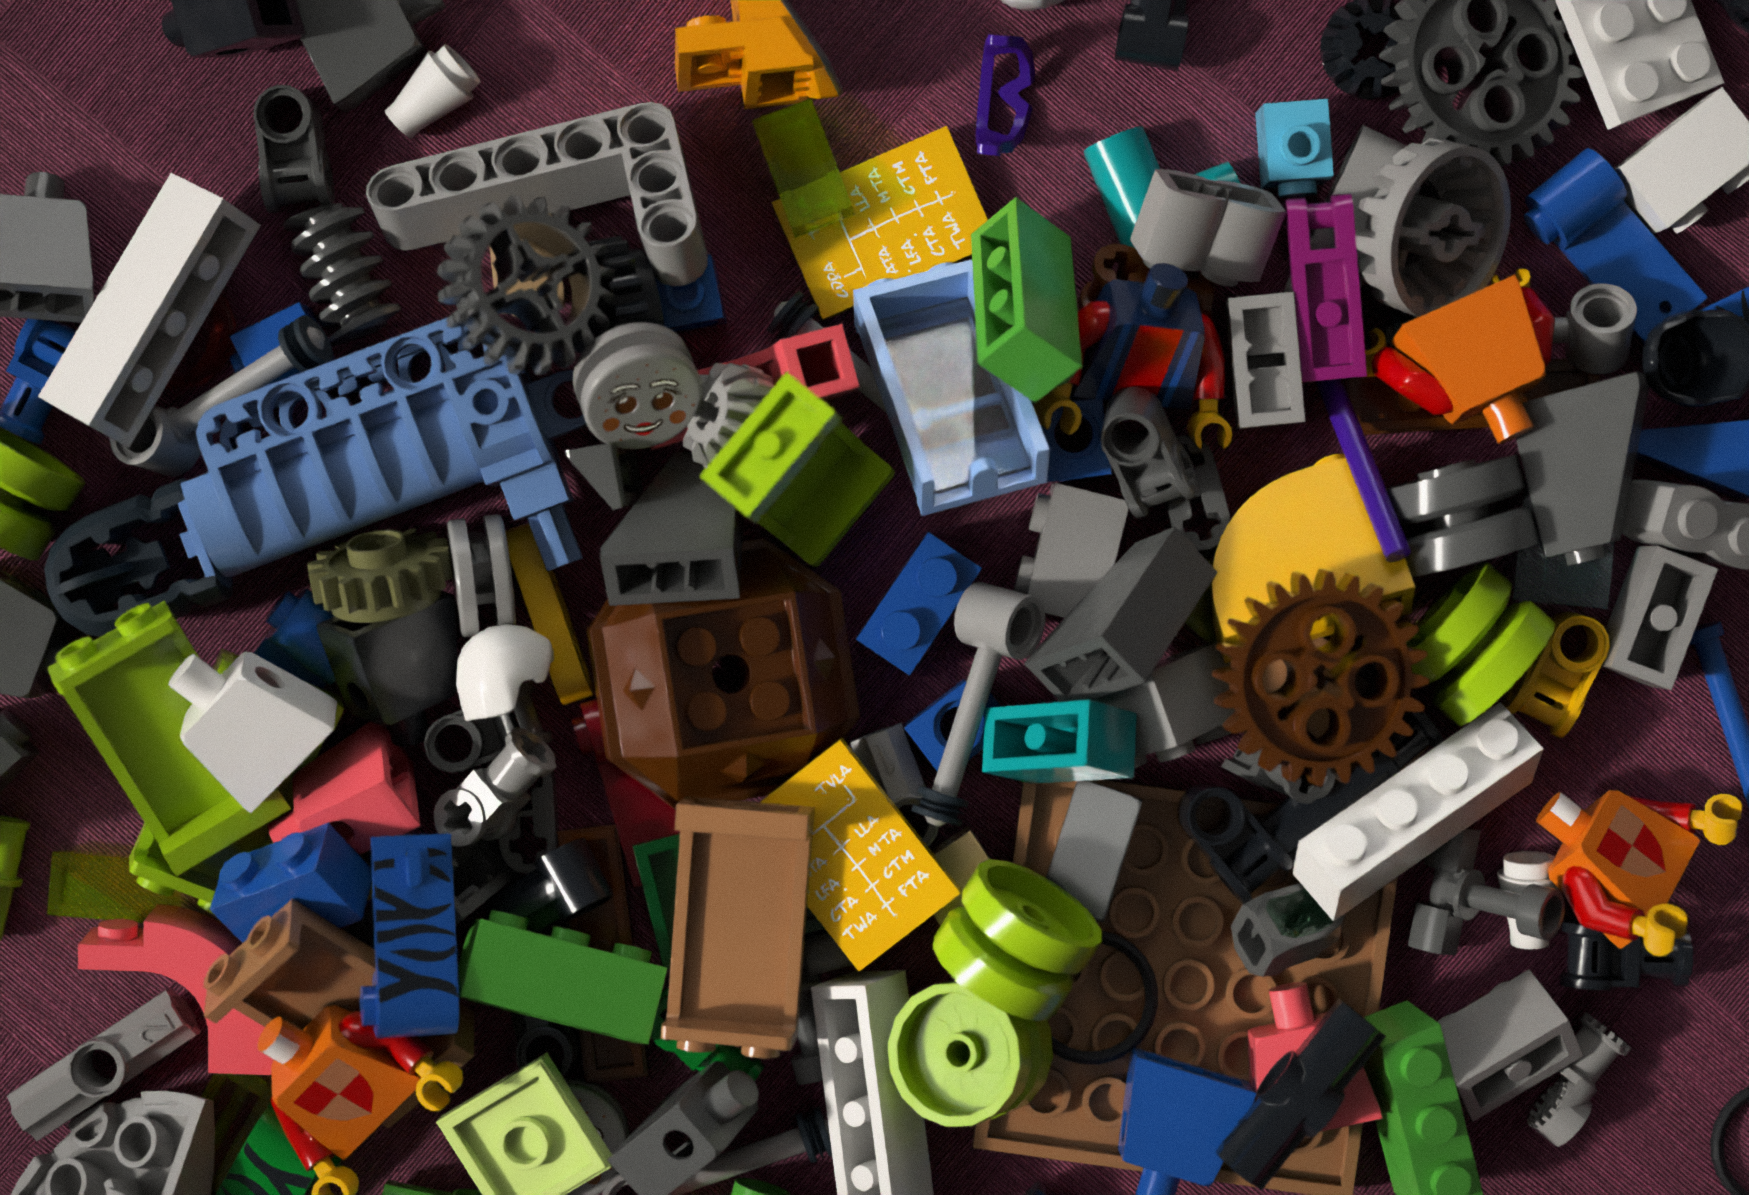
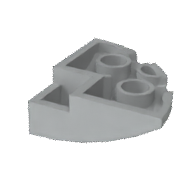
M171 1091L141 1092V1097L119 1104L114 1102L101 1103L69 1122L67 1126L71 1130L70 1134L51 1153L36 1155L10 1194L211 1195L215 1155L213 1100L193 1094Z

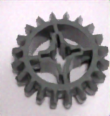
M519 195L510 196L504 202L503 209L495 202H488L479 210V218L469 215L459 224L462 236L453 235L446 242L444 249L452 259L444 260L438 266L437 275L453 284L444 287L438 293V301L457 305L458 310L452 313L446 321L447 327L457 328L465 324L469 329L470 333L462 341L463 349L470 350L480 342L487 346L484 353V365L492 366L503 355H506L510 374H519L529 362L535 375H543L551 369L552 362L560 368H566L576 360L575 352L582 353L587 346L596 342L593 334H601L608 328L610 320L602 311L610 309L617 296L601 286L605 285V281L612 280L615 277L616 270L598 266L597 260L606 254L607 244L589 246L584 238L590 234L591 223L583 222L575 229L568 224L571 217L570 206H561L550 216L545 196L536 197L530 203L528 209H526ZM528 241L544 247L555 257L541 256L534 251ZM488 245H490L497 258L492 264L496 270L498 280L497 286L485 294L481 281V264ZM544 277H548V279H546L541 285H539L536 288L537 291H535L533 288L523 291L521 288L515 292L506 294L512 287H514L518 283V280L521 283L528 282L530 280L532 282H535ZM569 278L572 290V306L569 317L564 324L558 313L563 307L557 292L559 283ZM498 314H513L523 322L527 331L510 325Z

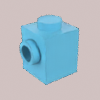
M1328 99L1264 103L1255 113L1261 189L1278 188L1279 198H1298L1316 195L1317 185L1325 184L1334 176Z

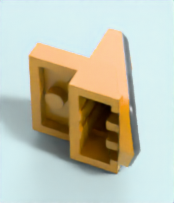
M730 0L733 22H726L722 16L709 15L688 21L687 27L675 28V73L678 92L741 85L744 109L806 103L808 97L814 99L839 97L843 93L842 85L827 55L789 0Z

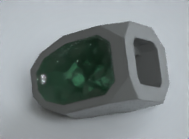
M1301 883L1270 891L1248 901L1240 908L1231 924L1234 948L1248 973L1262 977L1274 976L1289 967L1317 958L1321 951L1337 942L1344 927L1346 913L1333 922Z

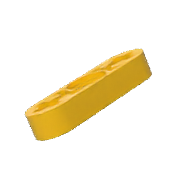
M529 523L505 530L509 558L534 630L545 636L551 642L555 658L550 664L549 673L561 703L565 706L594 696L592 679L554 570L547 572Z

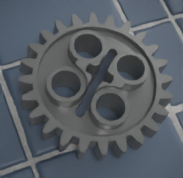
M1402 0L1395 5V10L1403 20H1396L1385 26L1384 32L1398 43L1380 52L1379 58L1395 64L1396 71L1381 79V84L1389 87H1399L1401 95L1392 101L1389 108L1390 111L1408 108L1411 116L1402 129L1404 133L1422 127L1426 131L1422 143L1429 138H1440L1473 146L1488 152L1503 167L1511 163V157L1517 163L1533 156L1534 148L1540 149L1554 142L1551 130H1557L1569 124L1570 119L1561 108H1566L1579 102L1581 97L1574 90L1567 87V83L1585 76L1583 69L1569 64V56L1576 54L1572 42L1565 41L1563 34L1567 32V28L1563 19L1557 21L1553 14L1558 8L1555 0H1547L1545 2L1543 0ZM1467 8L1474 10L1481 22L1480 32L1470 25L1467 18ZM1509 19L1512 27L1505 39L1499 41ZM1517 46L1523 48L1530 60L1529 70L1524 68L1519 62ZM1493 47L1491 52L1488 55H1486L1485 58L1482 54H1480L1481 52ZM1435 58L1446 66L1448 71L1447 83L1441 81L1435 73ZM1479 71L1484 74V76L1472 81ZM1465 88L1456 110L1453 107V100L1458 92ZM1485 96L1490 98L1496 106L1497 121L1492 120L1485 111Z

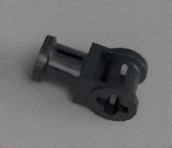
M1565 919L1562 922V931L1568 934L1567 971L1560 974V985L1587 990L1618 989V987L1639 988V978L1671 979L1674 986H1687L1693 969V946L1687 929L1684 937L1675 939L1674 949L1670 953L1662 957H1645L1656 955L1647 951L1644 946V937L1640 936L1637 940L1620 949L1602 932L1583 927L1577 919Z

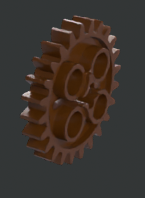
M1318 569L1313 587L1306 574L1297 571L1291 573L1290 592H1287L1279 583L1267 582L1266 587L1270 602L1265 605L1256 599L1247 597L1244 602L1252 615L1248 623L1229 618L1227 621L1231 629L1239 635L1236 644L1217 643L1216 646L1217 650L1231 658L1229 667L1212 670L1213 677L1229 683L1230 690L1213 698L1214 703L1222 708L1235 709L1236 711L1222 724L1224 729L1232 734L1247 731L1237 748L1248 756L1262 749L1258 766L1271 772L1282 762V777L1294 783L1301 776L1304 768L1308 781L1316 786L1323 785L1328 768L1335 779L1342 783H1348L1351 774L1350 763L1353 762L1361 770L1369 774L1373 773L1375 770L1371 753L1378 750L1393 758L1396 755V751L1389 740L1391 734L1396 732L1401 735L1412 736L1414 733L1410 726L1402 720L1405 711L1421 712L1425 708L1419 701L1410 697L1411 688L1429 684V678L1412 672L1411 665L1426 658L1427 651L1406 645V642L1419 631L1417 625L1409 622L1395 624L1404 606L1393 600L1379 606L1384 588L1370 583L1359 593L1360 577L1346 572L1340 579L1337 587L1333 572L1326 569ZM1330 614L1335 628L1333 636L1325 645L1315 647L1311 639L1312 625L1322 615ZM1362 635L1363 643L1356 650L1349 651L1354 644L1355 637ZM1283 660L1287 669L1286 680L1281 688L1275 692L1267 693L1262 681L1264 671L1274 661ZM1373 662L1377 670L1376 683L1366 693L1358 694L1354 684L1355 675L1361 666ZM1318 665L1326 668L1323 676L1328 683L1323 689L1315 687L1318 680L1313 671ZM1292 704L1287 711L1286 717L1279 720L1277 716L1278 711L1284 705ZM1326 708L1330 717L1329 727L1324 735L1310 740L1306 731L1307 721L1313 712Z

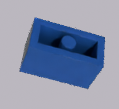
M927 532L856 637V640L910 676L958 605L962 594L973 583L982 568Z
M328 822L302 833L295 832L289 834L281 841L249 853H239L225 861L219 873V881L209 910L242 943L247 940L252 928L261 918L267 915L272 917L292 898L338 928L362 920L372 883V869Z

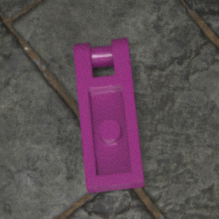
M1351 193L1331 195L1330 202L1306 204L1305 198L1285 200V221L1289 246L1292 292H1294L1302 382L1367 376ZM1332 228L1334 247L1311 250L1309 230Z

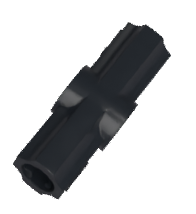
M1338 999L1297 1051L1290 1050L1284 1054L1269 1070L1256 1092L1258 1099L1215 1151L1218 1157L1248 1183L1262 1191L1305 1137L1312 1138L1316 1136L1330 1122L1344 1100V1088L1356 1073L1363 1068L1369 1057L1379 1048L1386 1036L1341 999Z

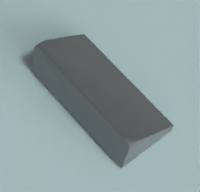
M612 443L565 451L569 460L612 509L633 505L644 493L636 449L618 448L617 445L613 446Z
M1076 781L1046 878L1075 897L1093 915L1096 921L1103 923L1137 821L1142 799L1137 795L1093 781Z

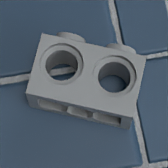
M1294 292L1228 298L1225 302L1236 429L1305 422Z

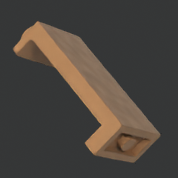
M686 796L677 803L675 830L680 831L668 1007L666 1020L661 1025V1038L677 1040L676 1047L678 1049L689 1052L715 1051L716 1044L741 1046L742 1055L763 1059L777 1058L780 1056V1050L788 1051L792 1049L798 1038L815 807Z
M292 898L272 917L267 915L261 918L252 928L247 940L230 955L223 954L213 962L204 979V988L207 989L204 1017L217 1023L234 1008L264 1027L272 1019L279 1016L303 1030L324 1007L336 1005L351 1012L360 1011L361 986H372L373 973L376 971L375 950ZM459 1003V1025L456 1034L418 1036L434 1052L431 1060L435 1064L449 1061L461 1068L474 1057V1011ZM416 1090L382 1123L383 1126L387 1128L392 1127L420 1103Z

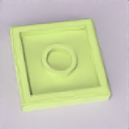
M547 1052L443 1114L436 1121L482 1195H566L612 1167L607 1160L612 1155Z

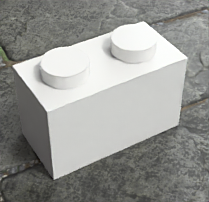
M1722 87L1702 98L1613 168L1625 185L1627 191L1625 203L1652 234L1665 230L1670 226L1676 234L1680 233L1708 211L1702 201L1721 187L1726 194H1729L1749 180V121Z

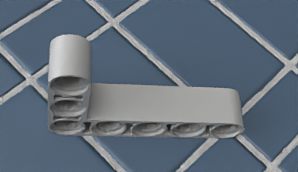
M638 103L392 165L378 171L371 177L366 187L367 199L386 242L393 248L400 250L418 249L446 242L453 235L462 236L459 224L467 216L471 215L479 218V210L488 202H495L503 209L504 202L510 196L519 195L526 209H528L530 203L536 197L545 196L548 213L553 215L561 206H570V210L631 195L638 231L654 277L658 281L670 286L687 285L696 281L704 273L708 265L706 245L674 117L668 108L659 103Z

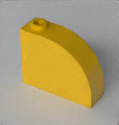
M1342 453L1326 456L1317 461L1314 466L1289 473L1257 491L1238 509L1227 524L1215 552L1213 568L1217 571V574L1212 580V616L1218 643L1236 644L1239 635L1231 629L1227 621L1229 618L1248 623L1252 615L1244 602L1247 597L1256 599L1266 605L1270 602L1266 583L1269 581L1279 583L1287 592H1290L1291 573L1296 571L1306 574L1312 587L1318 569L1332 571L1336 587L1345 572L1359 576V593L1370 583L1384 588L1379 606L1393 600L1404 606L1400 616L1412 613L1415 584L1406 559L1404 558L1396 562L1386 561L1346 458ZM1330 614L1322 615L1314 622L1311 629L1312 640L1334 633V621ZM1222 654L1224 663L1231 661L1230 657Z

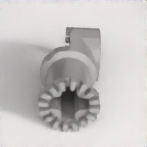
M1587 1012L1580 1018L1582 1027L1575 1035L1583 1057L1558 1071L1562 1075L1552 1087L1547 1088L1548 1092L1546 1095L1543 1093L1540 1096L1544 1100L1543 1104L1541 1105L1536 1101L1533 1106L1538 1111L1535 1112L1532 1109L1529 1112L1530 1116L1527 1118L1528 1125L1556 1147L1564 1145L1581 1129L1592 1109L1590 1099L1598 1091L1595 1083L1618 1055L1626 1056L1632 1049L1622 1039L1615 1036L1612 1031L1606 1036L1604 1033L1607 1027L1603 1024L1601 1025L1598 1020Z

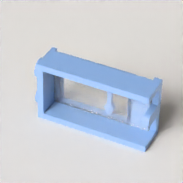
M972 259L960 263H941L930 268L928 271L898 279H879L866 287L853 290L854 326L856 332L860 335L913 485L921 516L1047 483L1049 447L1031 400L978 364Z

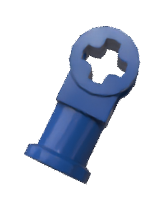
M29 318L26 320L17 338L14 356L6 372L16 376V379L0 408V427L29 441L42 444L46 435L41 429L53 405L38 396L65 352L51 345L50 340L67 348L77 330L59 321Z

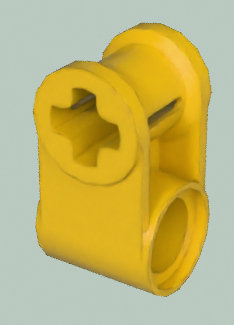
M1561 612L1550 617L1555 622L1552 636L1531 666L1505 693L1502 702L1511 714L1520 711L1550 726L1551 735L1559 739L1563 738L1570 731L1579 717L1587 693L1604 660L1607 658L1610 648L1609 635L1601 623L1594 618L1573 612ZM1580 625L1587 634L1586 649L1576 658L1567 659L1561 651V637L1568 628ZM1538 692L1552 699L1554 704L1549 705L1534 696L1535 693Z

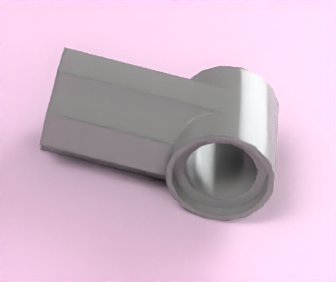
M902 722L850 741L853 752L898 809L910 804L920 806L921 801L916 798H922L923 794L917 791L919 786L926 787ZM928 822L926 829L919 836L927 846H930L937 836L939 826Z

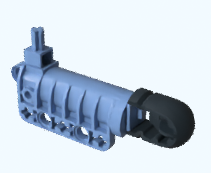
M447 318L217 404L205 411L198 422L196 431L198 445L209 473L188 481L184 478L159 487L152 499L140 494L92 512L69 525L51 546L44 568L47 591L51 602L66 622L87 635L98 637L117 628L115 621L122 614L144 603H149L151 607H154L165 600L177 619L187 615L194 603L206 608L230 599L233 595L232 577L482 482L492 487L501 485L514 521L528 520L547 572L583 559L563 506L573 502L574 499L561 468L559 454L554 441L558 437L587 426L583 415L573 419L564 418L558 414L554 407L553 399L556 390L564 383L573 381L574 371L558 372L532 382L527 366L519 374L509 373L506 355H503L492 366L484 365V356L475 358L472 352L463 349L462 341L470 333L466 325L463 324L457 328L447 327ZM458 342V351L460 352L452 354L447 345ZM483 344V348H484V352H485L486 349H487V346H485V345ZM428 352L431 356V370L426 378L420 382H414L411 375L412 363L417 356ZM397 362H398L399 375H398V373H397L396 365H395ZM368 376L371 382L375 384L361 390L359 379ZM388 381L394 389L383 393V384L381 383ZM339 387V396L341 397L334 399L328 390ZM360 391L362 402L353 404L349 398H346V396ZM305 399L308 404V416L305 422L297 428L293 423V410L300 400ZM321 402L326 408L327 416L322 419ZM278 407L281 426L278 425L273 413V409ZM223 416H227V419L221 427L219 419ZM249 421L252 427L265 428L271 436L261 439V432L256 429L243 433L241 424ZM220 431L221 444L213 442L212 434ZM235 438H237L238 448L235 445ZM181 511L188 531L179 535L188 558L198 556L205 578L182 579L172 583L168 592L157 596L152 594L124 595L123 588L137 582L145 590L155 588L159 574L171 568L161 541L146 543L136 537H132L131 530L147 523L171 521ZM99 544H126L127 551L110 556L105 548L95 551L92 548ZM118 602L119 610H115L112 604Z

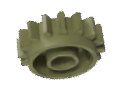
M391 529L362 533L351 538L348 542L339 541L334 543L335 551H319L316 554L317 560L307 564L315 604L323 603L324 610H331L335 617L357 623L382 622L417 613L435 603L441 596L442 590L446 588L445 581L454 578L447 539L445 537L437 538L436 532L433 531L417 535L416 529H409L403 533Z

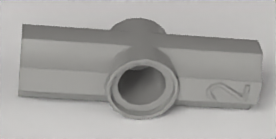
M169 987L9 1093L7 1098L11 1105L12 1115L23 1131L32 1135L36 1141L41 1140L199 1035L201 1030L197 1024L196 1015L186 1000L180 997L172 987ZM95 1049H102L114 1057L117 1064V1072L114 1078H105L95 1071L92 1064V1055Z

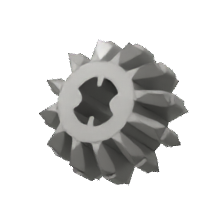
M715 363L710 369L709 375H699L703 387L702 402L698 412L688 423V430L683 438V447L692 451L694 462L703 464V467L707 468L774 387L773 376L764 374L763 370L746 364L740 366L733 363Z

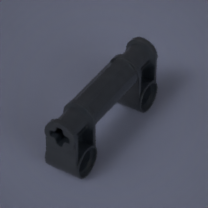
M1366 663L1359 668L1357 673L1365 674L1373 687L1376 683L1377 670L1373 663ZM1405 711L1402 720L1410 726L1414 733L1412 736H1405L1396 732L1391 734L1389 740L1394 746L1396 755L1392 758L1378 750L1372 752L1375 771L1371 774L1361 770L1354 762L1350 763V781L1342 783L1335 779L1333 787L1324 798L1317 799L1310 804H1305L1287 797L1265 817L1257 821L1239 797L1230 790L1210 783L1197 784L1189 788L1180 798L1177 808L1178 821L1183 830L1209 860L1210 867L1241 904H1245L1253 899L1252 892L1280 869L1289 871L1294 866L1298 842L1400 772L1404 765L1428 745L1435 748L1444 740L1438 729L1423 711ZM1217 796L1225 806L1226 814L1224 821L1218 828L1212 831H1203L1196 822L1197 808L1203 800Z

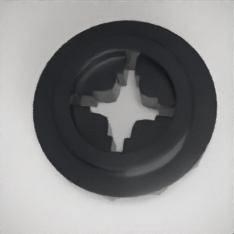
M1393 0L1352 1L1341 6L1324 28L1320 43L1323 67L1330 80L1340 90L1353 97L1374 100L1386 98L1400 91L1399 87H1389L1381 84V79L1396 71L1395 64L1389 62L1381 63L1374 56L1366 61L1362 59L1356 65L1351 62L1358 55L1357 51L1363 45V41L1359 36L1361 32L1365 31L1370 37H1375L1380 33L1384 35L1385 26L1396 20H1403L1395 10L1396 4ZM1389 37L1387 39L1388 43L1382 51L1397 45L1398 42Z

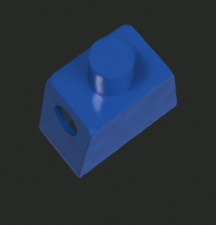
M1134 1048L1129 1055L1118 1151L1123 1161L1143 1167L1135 1195H1176L1181 1179L1210 1187L1224 1162L1215 1151L1254 1102L1256 1092L1250 1083L1146 1050Z

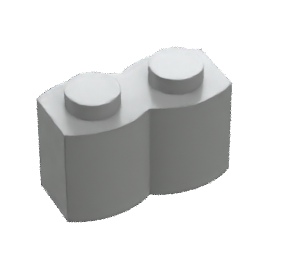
M1155 169L1130 241L1142 257L1143 263L1150 269L1155 264L1167 263L1185 271H1201L1202 275L1208 280L1219 285L1233 287L1238 284V281H1260L1286 211L1271 192L1257 187L1229 181H1212L1182 171Z
M1648 479L1632 480L1622 530L1623 535L1642 544L1670 548L1678 554L1699 562L1749 570V504L1723 501L1711 491L1698 486Z

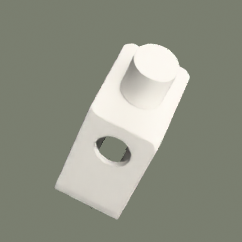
M252 652L242 653L221 675L195 654H192L178 667L168 684L192 703L185 713L180 738L183 744L239 804L250 813L334 730L337 701L334 698Z

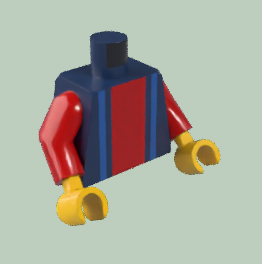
M1167 263L1155 264L1150 269L1145 283L1114 279L1104 285L1095 301L1089 302L1077 312L1082 367L1076 371L1066 384L1056 386L1034 404V410L1041 426L1048 430L1053 412L1063 406L1060 429L1067 435L1073 434L1081 424L1082 415L1077 404L1070 400L1071 390L1073 397L1109 401L1112 395L1122 388L1135 386L1145 388L1154 393L1160 400L1162 407L1189 410L1192 401L1199 400V410L1192 414L1187 424L1188 435L1192 441L1201 449V432L1203 428L1210 423H1218V444L1222 449H1225L1230 444L1232 429L1229 423L1218 413V399H1225L1224 350L1212 318L1200 312L1197 295L1191 289L1186 288L1188 278L1180 268Z

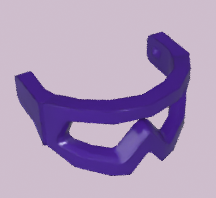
M988 34L985 40L975 134L977 154L1001 156V153H1012L1024 138L1030 121L1032 106L1019 95V92L1035 82V66L1032 50L1023 37ZM1016 53L1019 61L1020 75L998 90L1000 97L1016 111L1011 131L1008 135H1004L988 129L994 56L997 54Z

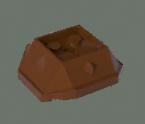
M765 538L743 541L740 598L609 606L607 599L586 630L606 758L674 810H676L677 803L686 796L729 800H746L768 796L839 739L844 738L860 718L841 590ZM725 655L730 656L738 663L741 673L737 686L729 692L721 691L715 685L712 677L715 663Z

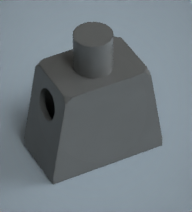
M296 0L306 35L300 39L330 98L344 113L355 109L425 56L427 53L426 48L414 24L446 9L443 0Z
M35 172L28 175L25 181L24 196L0 194V317L82 323L95 301L86 204L79 200L63 199L65 183L59 176L52 173Z
M0 569V694L28 699L41 697L47 691L51 681L48 667L56 663V655L64 647L71 644V642L66 641L71 624L62 618L49 597Z
M715 1060L666 1095L607 1160L638 1195H669L715 1159L758 1111L757 1100L759 1093L756 1083L747 1073L740 1070L731 1072L724 1063ZM672 1130L686 1133L691 1139L671 1152L665 1142L666 1134Z

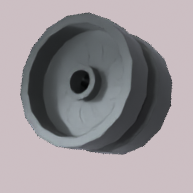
M1518 454L1477 464L1475 459L1454 463L1416 474V480L1386 488L1401 526L1428 520L1430 529L1405 536L1411 553L1405 559L1412 577L1495 558L1541 542L1532 510L1523 507H1515L1492 513L1489 510L1488 504L1519 494L1526 486Z

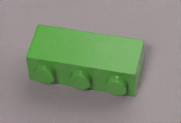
M1015 197L971 234L977 356L980 366L1036 403L1056 386L1066 384L1076 371L1082 367L1071 237Z
M491 910L489 920H470L457 968L459 999L631 1043L649 1044L668 969L667 967L649 963L651 951L621 943H614L612 953L590 948L588 945L591 936L561 927H553L551 937L526 931L529 919Z
M1407 1000L1365 1016L1364 1018L1386 1036L1379 1048L1373 1052L1363 1067L1381 1110L1382 1119L1375 1120L1394 1193L1396 1195H1484L1441 1025Z

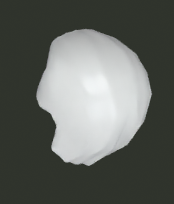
M510 624L488 627L474 635L462 648L457 660L456 687L465 720L471 721L511 713L515 709L519 688L524 681L530 679L536 683L545 681L550 664L555 658L551 642L545 636L528 627Z

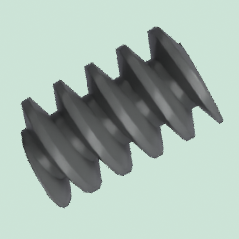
M342 203L327 204L306 210L292 216L283 223V227L287 231L302 232L292 241V251L296 255L312 256L301 265V275L305 279L321 280L310 290V299L314 303H332L318 316L319 323L323 327H341L329 337L331 346L345 344L377 332L387 326V321L402 310L400 303L379 302L378 297L393 286L391 279L370 278L369 273L384 262L382 255L361 254L360 249L375 238L373 231H353L351 228L355 221L366 214L364 207H344Z

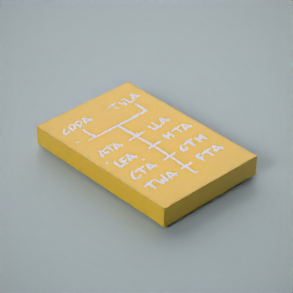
M947 126L771 202L813 300L819 307L818 311L823 321L854 308L853 290L866 287L879 279H898L928 271L930 268L941 263H957L971 257V234L988 220Z
M843 738L839 739L760 801L763 803L815 807L807 906L858 971H861L961 894L962 889Z

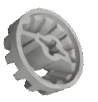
M1429 138L1422 144L1411 143L1392 156L1393 165H1384L1372 176L1379 187L1375 197L1361 199L1358 204L1362 211L1368 213L1366 228L1356 231L1355 235L1357 250L1364 252L1358 259V269L1363 282L1369 284L1374 298L1379 303L1418 317L1485 288L1500 263L1510 228V192L1507 179L1499 163L1492 155L1482 149L1440 138ZM1423 181L1429 186L1433 198L1419 194ZM1408 252L1415 253L1412 258L1406 261Z

